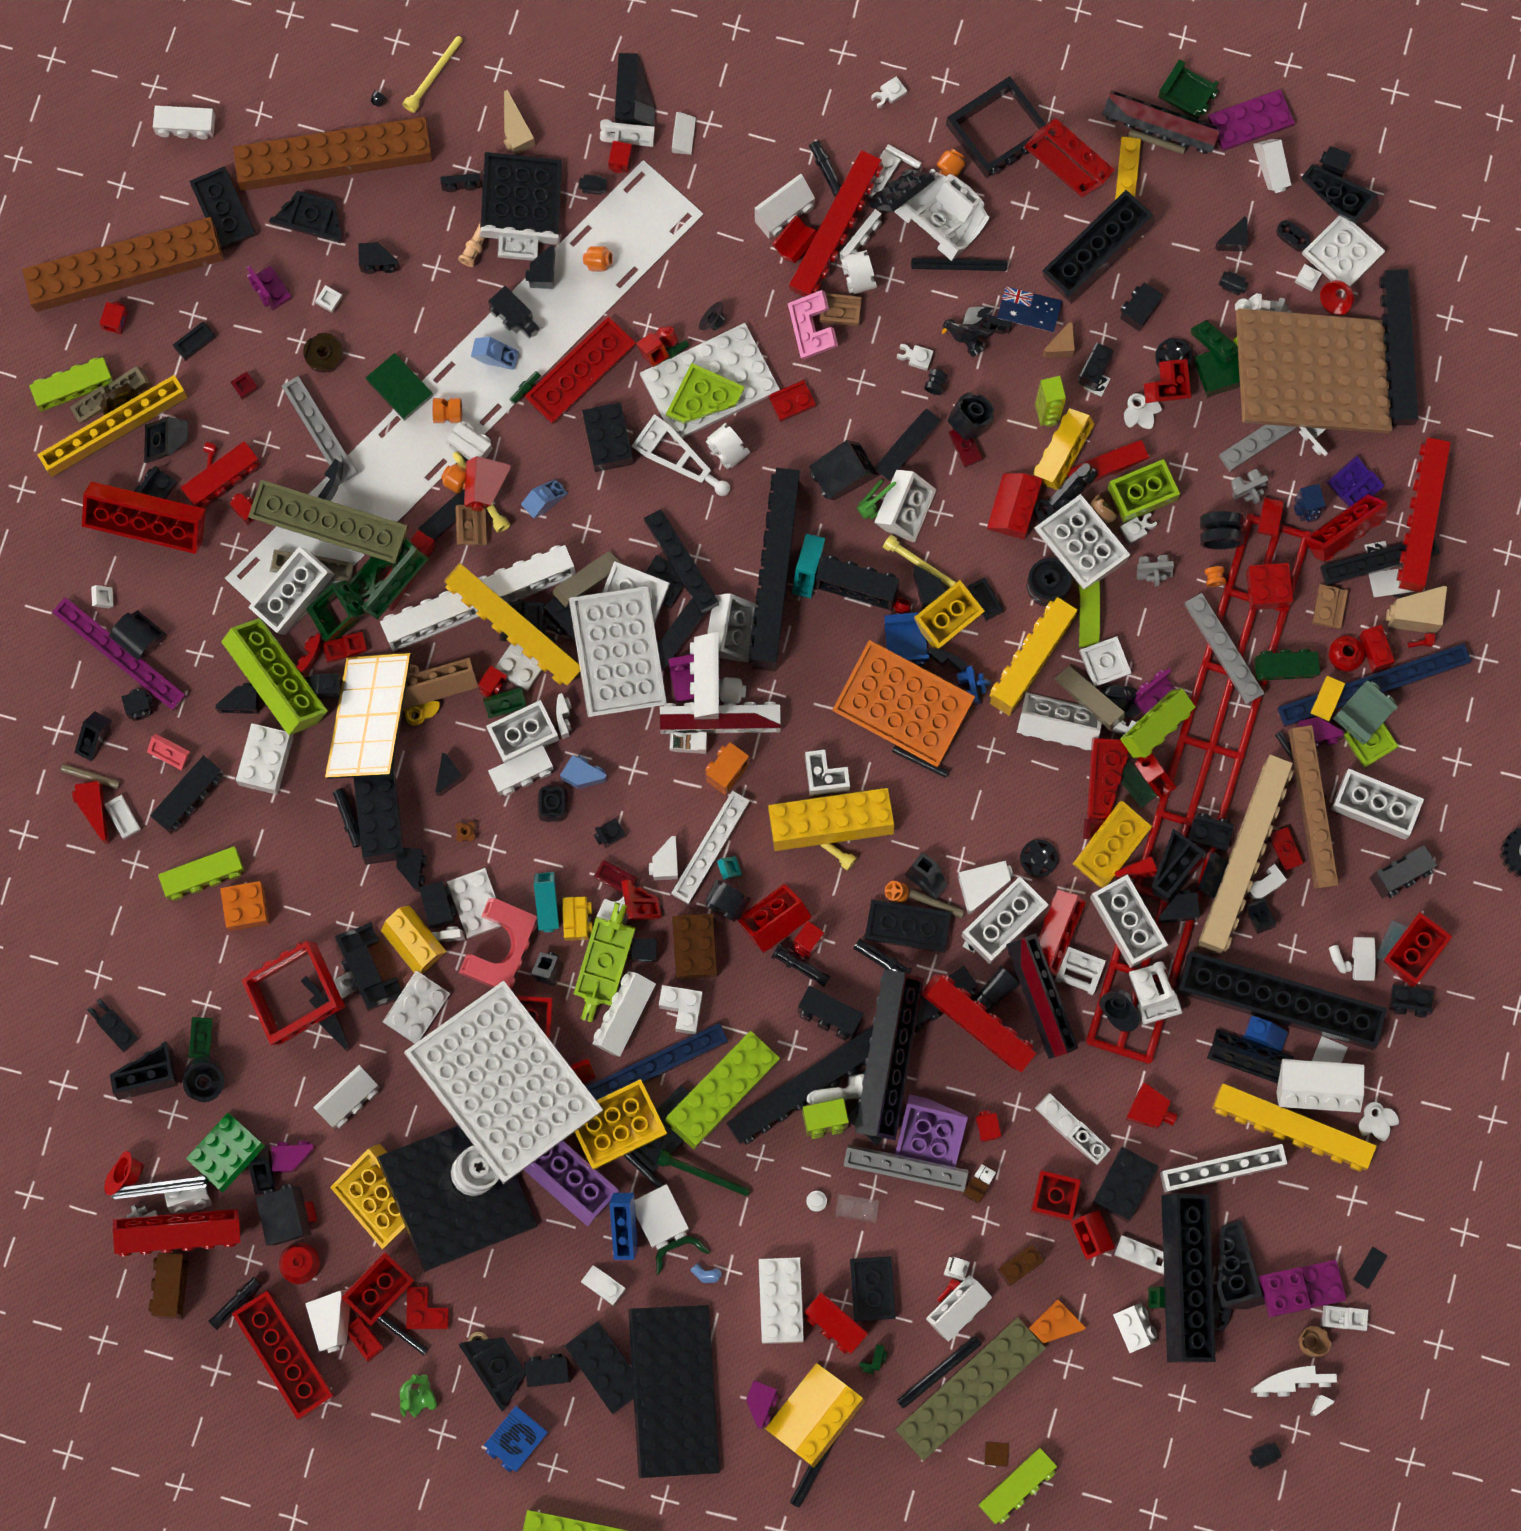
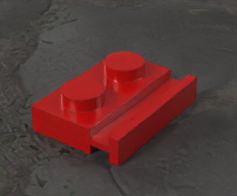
M804 380L768 395L780 422L816 407Z

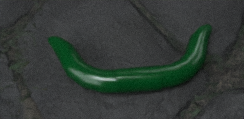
M685 1236L677 1241L676 1239L668 1242L669 1245L659 1249L657 1252L656 1275L661 1273L663 1257L670 1250L684 1244H693L706 1254H709L710 1250L693 1236Z

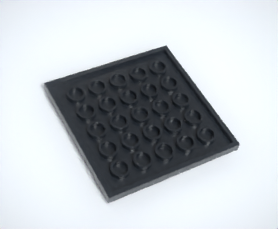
M459 1125L377 1157V1161L424 1272L537 1227L516 1175L504 1184L498 1179L489 1191L478 1196L463 1194L456 1188L451 1177L452 1164L464 1150L474 1146Z

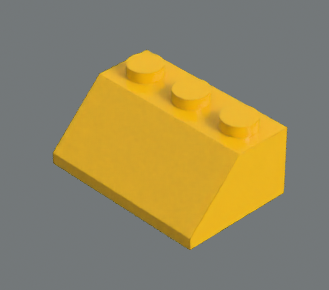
M959 580L914 616V619L922 635L932 648L939 649L985 611L961 580Z
M410 905L398 908L384 922L381 929L383 935L414 973L418 971L423 975L447 952Z

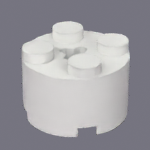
M867 250L844 256V259H841L843 273L849 276L846 278L849 293L857 294L877 288L876 281L874 282L873 279L874 272L869 255H867Z
M724 423L707 437L706 443L714 455L719 454L720 462L727 470L730 467L736 466L750 454L748 448L743 447L742 440L730 426L728 427L727 423Z

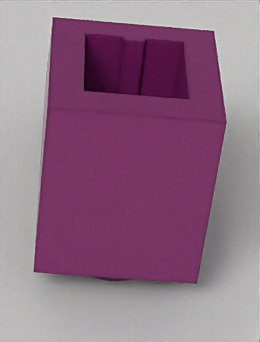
M1320 717L1302 720L1296 725V727L1313 726L1316 748H1319L1320 744L1328 743V745L1339 743V740L1344 736L1342 730Z
M299 1141L298 1145L290 1146L289 1142L277 1143V1146H272V1171L274 1173L296 1172L314 1153L315 1146L310 1144V1141Z
M753 1380L746 1402L757 1428L762 1429V1426L767 1427L771 1417L768 1411L770 1406L775 1407L779 1395L775 1394L776 1389Z

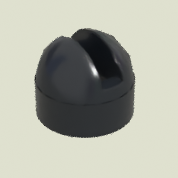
M376 90L371 95V103L376 107L383 106L388 99Z

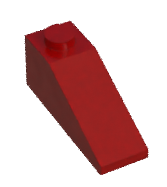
M99 781L75 784V791H72L74 803H77L104 844H109L102 784Z

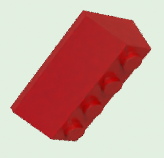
M1367 494L1306 537L1305 540L1314 557L1323 562L1328 561L1334 557L1335 553L1346 549L1352 541L1363 537L1366 531L1380 525L1381 521L1387 517V502Z

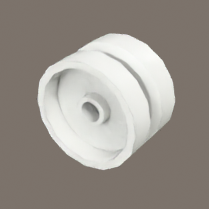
M475 1146L464 1150L452 1164V1182L459 1191L466 1195H482L489 1191L499 1179Z

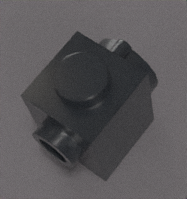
M133 689L129 692L130 694L121 696L126 715L129 719L133 721L142 720L149 717L153 712L151 708L154 705L153 698L144 689Z

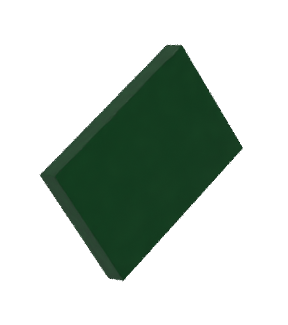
M395 353L365 377L366 381L404 421L434 396Z

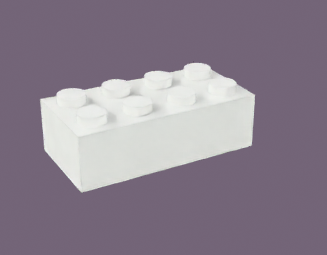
M299 546L248 608L276 633L285 635L335 574L307 549Z
M1348 768L1330 810L1406 840L1411 834L1424 799Z
M1128 874L1092 893L1091 901L1130 968L1166 949L1168 946L1167 942Z
M1019 876L962 932L961 937L991 964L1007 949L1006 944L1016 940L1047 909L1048 904Z
M800 1257L759 1259L762 1344L803 1343Z

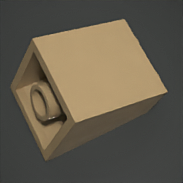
M1441 586L1397 599L1386 612V621H1389L1388 628L1436 634L1443 625L1447 587Z

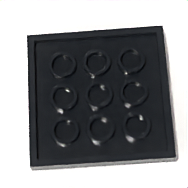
M485 152L480 228L492 225L499 229L512 227L519 231L532 229L540 233L551 231L554 234H558L562 160Z

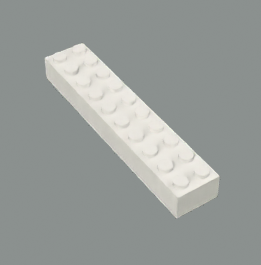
M557 545L552 547L547 553H537L530 560L525 562L523 560L513 564V567L498 569L493 575L489 577L481 576L479 579L504 601H517L564 582L575 574V568L566 546ZM445 591L439 594L438 598L423 600L420 603L421 605L414 608L413 606L406 607L397 615L389 614L380 623L392 652H395L479 617L476 614L478 610L473 606L467 607L461 601L463 597L457 592L453 595L450 591Z

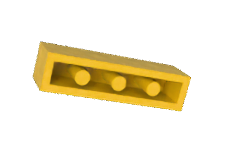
M1069 408L1068 412L1062 417L1061 424L1058 430L1054 432L1050 445L1044 450L1040 463L1034 469L1033 476L1042 479L1041 485L1055 490L1062 486L1095 425L1090 415Z

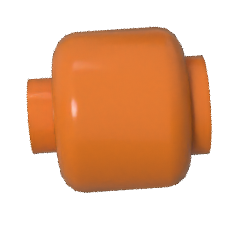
M951 149V151L946 150L937 162V167L940 169L939 173L945 176L951 174L958 177L965 166L964 156L954 149Z
M590 246L586 253L583 254V263L589 271L604 272L612 266L613 254L606 246Z
M457 464L447 466L441 476L443 485L457 494L465 490L466 469Z

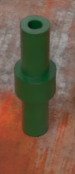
M684 340L678 345L666 349L669 357L665 360L672 359L689 347L688 342Z
M535 371L526 381H523L518 386L519 389L509 400L516 404L524 394H527L532 389L533 384L541 375Z

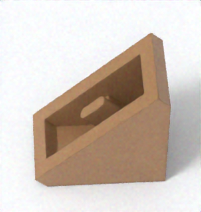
M1071 322L1044 349L1042 355L1044 358L1073 357L1074 337L1073 324Z

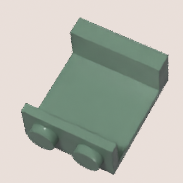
M1368 680L1333 717L1338 724L1362 745L1367 743L1372 734L1398 708L1391 696H1385L1376 683L1373 681L1370 683Z

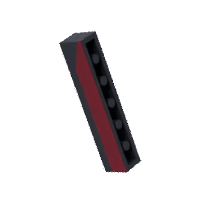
M1114 90L1110 91L1102 114L1109 121L1117 122L1118 120L1124 122L1126 127L1133 129L1135 127L1141 128L1142 132L1153 135V133L1161 135L1160 138L1166 141L1173 139L1178 141V144L1183 147L1189 148L1193 146L1197 148V151L1204 154L1213 152L1221 127Z
M1036 933L1006 944L1048 1058H1055L1078 1049Z

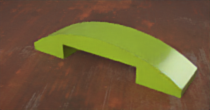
M1099 581L1086 589H1083L1079 584V647L1086 648L1099 643Z

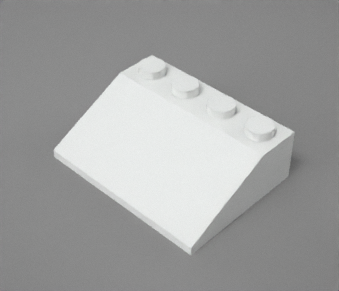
M1081 494L1034 528L1083 589L1113 573L1124 565L1130 557L1129 552Z
M718 632L694 637V642H690V654H694V662H690V674H694V682H690V694H694V702H690V714H694L695 719H719Z

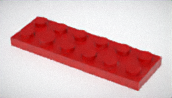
M608 316L525 395V399L553 425L636 346V342Z

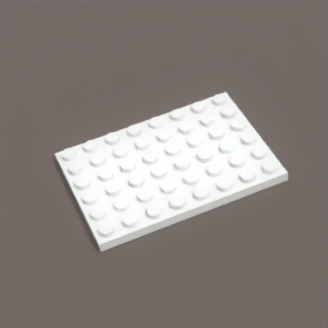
M504 981L404 1051V1054L503 1184L603 1111Z

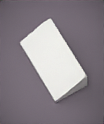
M676 112L672 153L691 155L696 117Z

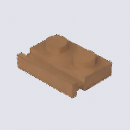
M825 293L829 310L820 313L821 323L859 325L861 297Z
M464 505L456 506L457 545H487L485 509L483 511H473L472 508Z
M1320 584L1312 624L1340 630L1348 590Z

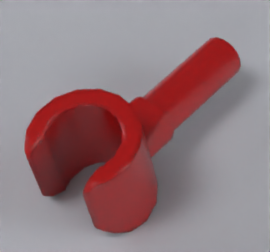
M206 442L203 448V452L209 453L207 467L212 464L213 455L217 451L216 445L210 442Z
M1427 633L1424 640L1407 643L1408 648L1423 645L1432 647L1435 644V634Z
M955 1278L951 1279L937 1300L941 1302L951 1289L955 1290L962 1282Z

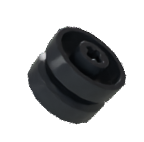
M1217 511L1200 516V529L1204 531L1200 534L1201 546L1207 549L1226 550L1244 545V533L1240 531L1243 528V515L1237 512Z
M1055 558L1041 559L1029 571L1026 585L1028 595L1040 606H1047L1050 601L1054 602L1057 597L1064 601L1071 587L1072 576L1060 560Z

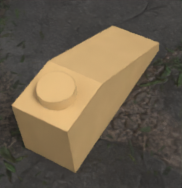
M506 90L504 91V132L506 139L503 141L507 150H512L513 154L517 155L535 146V141L510 93Z

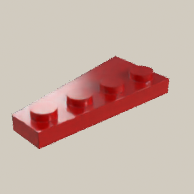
M1092 738L1088 819L1106 820L1111 813L1116 797L1115 793L1118 784H1120L1121 774L1128 758V750L1120 739Z

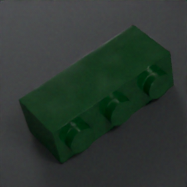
M1309 648L1300 649L1299 652L1293 653L1290 649L1281 650L1280 653H1273L1272 650L1262 651L1260 655L1254 658L1257 681L1310 679L1320 675L1318 651L1311 652Z

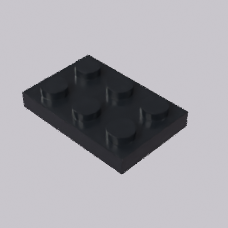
M908 169L898 179L889 182L885 189L876 192L868 203L871 208L894 212L935 180L933 174Z
M891 1256L850 1259L854 1322L896 1319Z

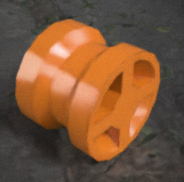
M1215 566L1204 570L1208 579L1206 581L1207 587H1217L1226 584V579L1223 577L1224 567Z
M890 881L885 887V895L889 900L904 902L909 897V887L905 883Z

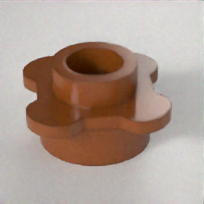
M458 822L455 825L457 830L455 839L458 842L474 841V823L462 824Z

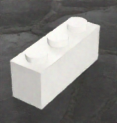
M155 106L153 129L156 135L160 137H169L171 135L179 138L197 137L198 139L214 138L215 113L213 109Z
M543 745L488 770L499 796L503 794L508 796L515 792V788L520 786L527 787L533 783V780L539 777L543 779L550 776L554 768Z
M969 1275L926 1320L949 1342L987 1305L992 1297L977 1280Z

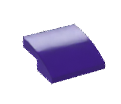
M1357 456L1352 458L1326 482L1349 507L1367 494L1374 496L1384 487L1374 472L1369 471Z

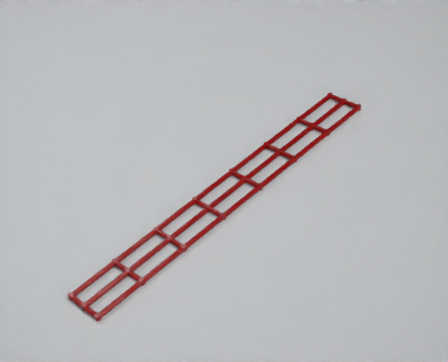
M1251 513L1246 516L1242 529L1244 545L1236 548L1216 616L1221 624L1230 596L1249 602L1248 593L1233 589V585L1252 523L1259 525L1260 517L1254 516ZM1280 523L1277 537L1271 536L1263 565L1272 563L1281 532L1302 538L1290 576L1293 597L1308 547L1305 538L1311 533ZM1250 608L1237 648L1242 658L1257 610H1250ZM1289 608L1274 609L1280 612L1268 649L1272 650L1273 653H1276ZM1208 643L1190 699L1195 708L1190 712L1191 715L1183 722L1168 771L1169 777L1174 782L1185 744L1206 750L1186 817L1165 811L1170 793L1159 800L1141 860L1151 857L1162 818L1182 824L1181 834L1188 839L1214 753L1235 759L1217 820L1226 819L1262 696L1252 702L1238 751L1216 745L1234 688V684L1229 677L1209 743L1189 737V729L1207 670L1227 675L1222 665L1210 662L1213 650ZM1257 681L1264 692L1267 681ZM1208 847L1206 859L1204 860L1195 893L1198 895L1199 905L1203 893L1197 889L1210 854L1216 852V849ZM1144 877L1135 878L1134 887L1138 894L1161 900L1153 894L1152 889L1142 886ZM1163 900L1160 901L1154 920L1159 930L1162 923L1158 924L1157 919L1168 906ZM1195 920L1186 921L1168 978L1173 991ZM1115 944L1086 1038V1044L1149 1065L1153 1061L1165 1019L1155 1022L1146 1055L1124 1048L1129 1032H1120L1117 1045L1095 1039L1103 1014L1099 1006V1000L1104 994L1109 993L1116 970L1129 974V972L1139 969L1136 967L1130 968L1129 965L1119 962L1121 951L1117 944ZM1152 957L1142 961L1140 969L1149 967ZM1158 974L1152 975L1154 982L1161 984ZM1133 989L1131 997L1134 1007L1137 1008L1138 998Z

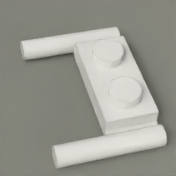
M888 144L879 157L882 159L884 171L880 178H876L872 194L867 196L873 198L876 192L882 191L901 160L918 170L922 162Z

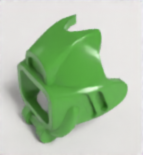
M412 1375L411 1379L406 1381L400 1388L401 1414L405 1417L407 1410L415 1418L424 1408L428 1407L430 1410H435L437 1407L427 1375ZM412 1384H421L418 1389H411Z

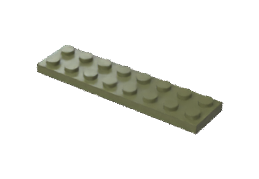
M260 480L248 516L260 522L394 564L398 562L409 529L407 525L264 480Z
M1017 1317L895 1429L896 1432L924 1461L1046 1348Z

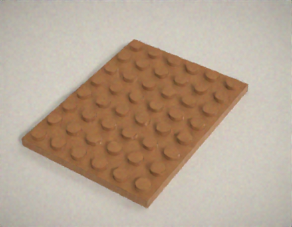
M1240 308L1236 310L1242 423L1387 434L1392 432L1391 417H1389L1390 399H1388L1387 391L1389 389V381L1386 378L1388 366L1385 362L1384 352L1386 351V344H1384L1383 339L1385 326H1382V320Z

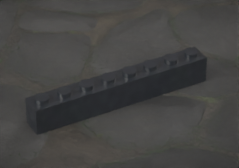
M1408 269L1385 270L1382 276L1379 277V288H1382L1383 295L1380 296V306L1384 307V314H1382L1381 320L1382 326H1385L1383 339L1384 344H1386V351H1384L1385 362L1388 366L1386 378L1389 381V389H1387L1388 399H1390L1389 417H1391L1392 426L1415 425L1418 421L1409 274Z

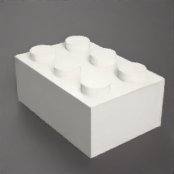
M541 700L486 726L503 763L541 745L546 747L559 741L558 734Z
M252 723L236 777L238 785L278 795L293 736L288 735L286 731Z

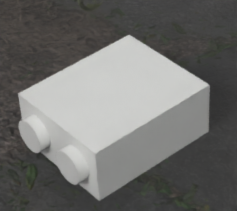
M667 1184L635 1200L636 1217L652 1249L656 1247L659 1250L669 1245L667 1241L673 1238L677 1241L687 1236L686 1232L689 1231V1228Z

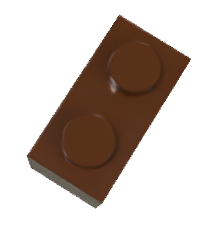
M1030 1245L997 1271L1010 1287L1041 1265L1044 1260L1034 1246Z

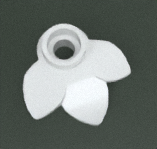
M1135 393L1128 399V408L1124 412V420L1129 428L1138 423L1142 428L1152 429L1154 424L1153 414L1159 413L1162 409L1158 402L1145 403V396ZM1139 401L1141 405L1135 406L1134 402Z
M1370 1102L1364 1108V1117L1359 1122V1130L1362 1136L1372 1132L1377 1139L1386 1141L1390 1134V1126L1398 1125L1399 1119L1392 1109L1383 1108L1377 1102ZM1377 1109V1115L1373 1116L1372 1111Z

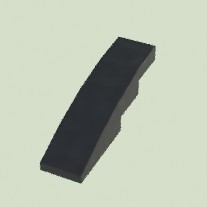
M926 408L894 443L874 469L891 481L896 470H900L942 420Z
M692 599L657 645L660 665L663 671L669 666L668 659L674 658L680 652L708 612L706 611L701 614Z
M305 976L301 983L314 995L309 1002L317 1009L326 1004L327 1000L312 981ZM336 1014L319 1022L347 1052L350 1050L344 1030Z

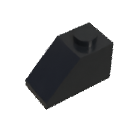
M550 245L530 262V269H526L525 276L526 281H529L530 288L553 289L555 245Z
M918 566L913 567L912 573L921 606L924 609L947 591V586L942 584L941 579Z
M316 674L304 678L319 699L340 698L342 679L339 674Z
M243 683L242 686H236L216 704L215 709L218 713L258 714L259 694L251 683Z
M94 711L83 721L74 753L92 762L108 735L112 720Z
M1191 890L1180 891V894L1175 896L1157 919L1158 924L1198 920L1200 918L1197 893H1192Z
M264 1145L265 1147L248 1165L255 1195L262 1194L266 1190L274 1189L275 1191L269 1145Z

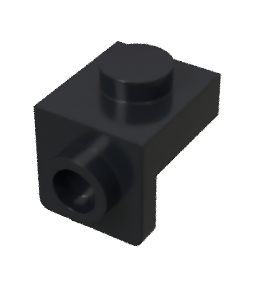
M1266 898L1254 900L1247 904L1248 917L1257 934L1276 928V922L1268 908Z

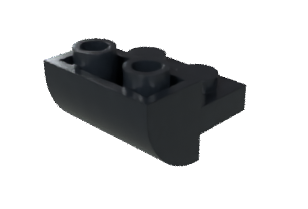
M137 610L132 614L128 612L122 616L112 628L109 637L139 661L150 654L153 647L163 642L167 634Z

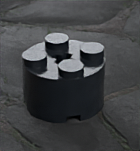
M971 392L963 394L950 412L948 423L965 440L980 437L994 418L993 405L983 395L979 394L976 396L972 395L973 393Z
M716 879L705 899L707 902L706 906L715 912H718L720 909L724 912V917L733 922L737 919L740 920L751 898L747 896L745 900L742 892L724 882L722 885H719L721 882Z
M199 1057L192 1060L185 1067L183 1073L185 1093L190 1098L199 1102H209L219 1096L224 1087V1071L221 1065L211 1057ZM204 1076V1078H207V1082L204 1083L200 1080V1077Z

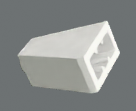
M1268 139L1253 143L1268 190H1274L1275 193L1285 191L1286 187L1291 186L1282 141L1279 139Z
M1006 861L958 873V880L968 915L975 912L1010 883L1013 873L1011 866H1007Z
M347 1290L338 1291L305 1303L319 1351L327 1350L328 1353H333L340 1350L339 1346L347 1344L350 1306L341 1298Z

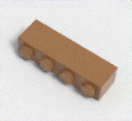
M470 658L409 675L403 709L478 688Z

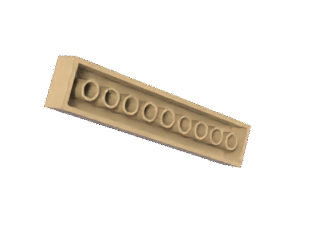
M1269 755L1265 761L1197 948L1218 956L1229 948L1232 937H1229V935L1233 933L1238 925L1239 919L1236 916L1237 914L1240 915L1245 906L1246 900L1243 897L1247 896L1252 887L1253 881H1250V878L1254 877L1260 863L1257 862V859H1260L1261 855L1263 856L1267 845L1264 843V840L1267 841L1271 835L1273 825L1270 824L1278 816L1280 807L1277 805L1285 797L1287 789L1284 786H1287L1292 778L1294 770L1291 767L1293 763Z

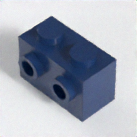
M1320 484L1300 488L1294 499L1296 503L1294 511L1296 516L1300 517V521L1314 522L1318 520V517L1321 516L1326 507Z

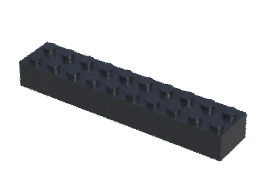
M776 467V473L771 474L770 491H773V493L769 492L768 510H771V512L767 511L765 529H768V531L764 530L763 548H766V550L762 549L761 567H764V569L759 570L758 586H761V588H757L756 605H759V607L754 609L753 619L756 627L752 626L751 643H754V646H750L749 662L752 663V669L776 671L800 470Z
M1189 951L1186 956L1177 989V994L1369 1050H1374L1378 1046L1387 1008L1192 951Z

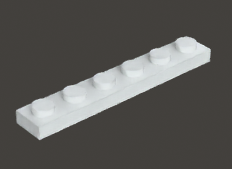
M734 791L731 792L671 895L689 905L750 803V800Z

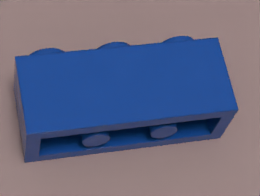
M613 1193L609 1206L614 1260H634L638 1251L634 1193Z

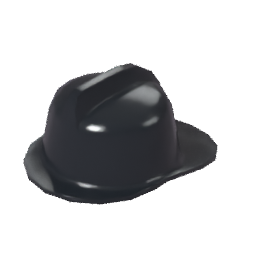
M1107 685L1100 689L1102 694L1125 712L1126 718L1134 717L1141 712L1134 703L1137 689L1121 685Z
M1114 987L1109 993L1104 994L1100 998L1099 1006L1115 1028L1120 1031L1130 1032L1138 1027L1140 1016L1133 1005L1131 995L1127 991Z

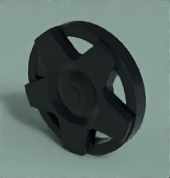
M1169 338L1158 346L1155 353L1156 364L1159 367V359L1163 361L1185 359L1184 357L1188 354L1189 367L1192 361V351L1183 340ZM1164 345H1166V349L1160 350Z
M1037 839L1028 842L1020 853L1022 868L1033 877L1049 875L1053 872L1058 862L1056 849L1045 840ZM1038 843L1044 844L1046 846L1042 848ZM1030 847V853L1024 854L1025 850ZM1052 853L1054 854V862L1050 859ZM1025 863L1031 865V871L1026 867ZM1043 868L1049 870L1045 873H1040Z

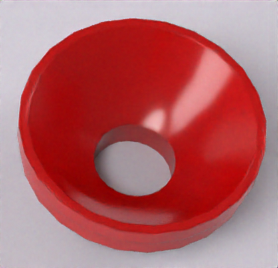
M1332 280L1322 287L1320 300L1323 307L1331 314L1343 315L1354 305V294L1345 282ZM1338 289L1345 291L1346 298L1339 296Z
M1341 636L1330 645L1328 657L1336 669L1350 672L1361 666L1364 661L1365 650L1362 643L1355 637ZM1351 646L1354 649V654L1352 656L1344 655L1343 647Z

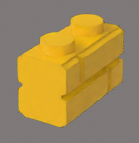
M587 897L562 898L564 940H589V934L592 933L593 929L592 922H588V914H592L591 902H588Z

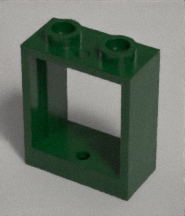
M346 580L332 583L306 608L325 642L339 639L365 615L364 610ZM336 596L348 614V617L339 626L327 607Z

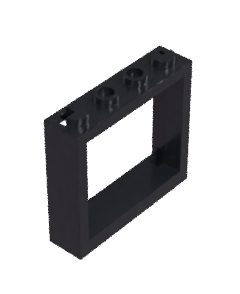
M1010 76L948 116L946 120V126L986 178L999 174L1002 170L1001 168L1006 165L1011 166L1022 154L1024 156L1029 154L1030 152L1024 146L1033 135L991 163H988L961 128V123L1008 92H1011L1038 129L1046 125Z

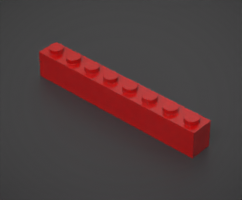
M863 150L860 151L789 284L791 291L803 297L820 291L821 281L829 275V266L837 260L840 246L846 243L849 229L855 226L858 212L863 211L867 195L872 194L876 178H880L884 171L882 159Z
M1427 437L1425 443L1420 445L1419 455L1422 458L1421 462H1417L1415 472L1419 473L1418 479L1414 480L1412 491H1415V497H1411L1409 508L1412 509V514L1408 515L1406 522L1409 531L1405 533L1403 538V544L1406 545L1405 551L1401 552L1399 562L1403 564L1402 569H1398L1396 581H1399L1398 588L1423 592L1426 585L1451 443L1449 441Z

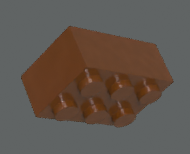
M713 913L672 916L676 980L717 977Z
M158 1253L157 1257L154 1258L153 1270H156L155 1278H152L151 1291H154L153 1299L149 1301L151 1316L183 1320L189 1257L183 1254Z

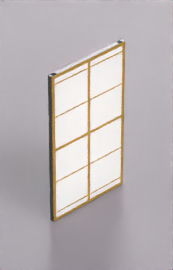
M411 653L347 657L325 776L327 779L392 775L412 658Z

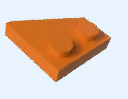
M1057 1299L1028 1329L1043 1344L1083 1331L1086 1327Z

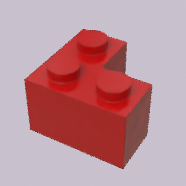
M1187 359L1159 362L1161 381L1143 384L1145 403L1191 398Z

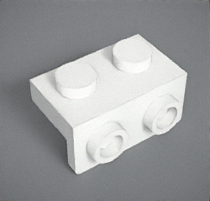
M207 1188L164 1193L167 1208L171 1214L192 1213L212 1205Z
M1142 1303L1113 1314L1129 1353L1158 1341L1157 1331L1151 1325L1148 1311Z

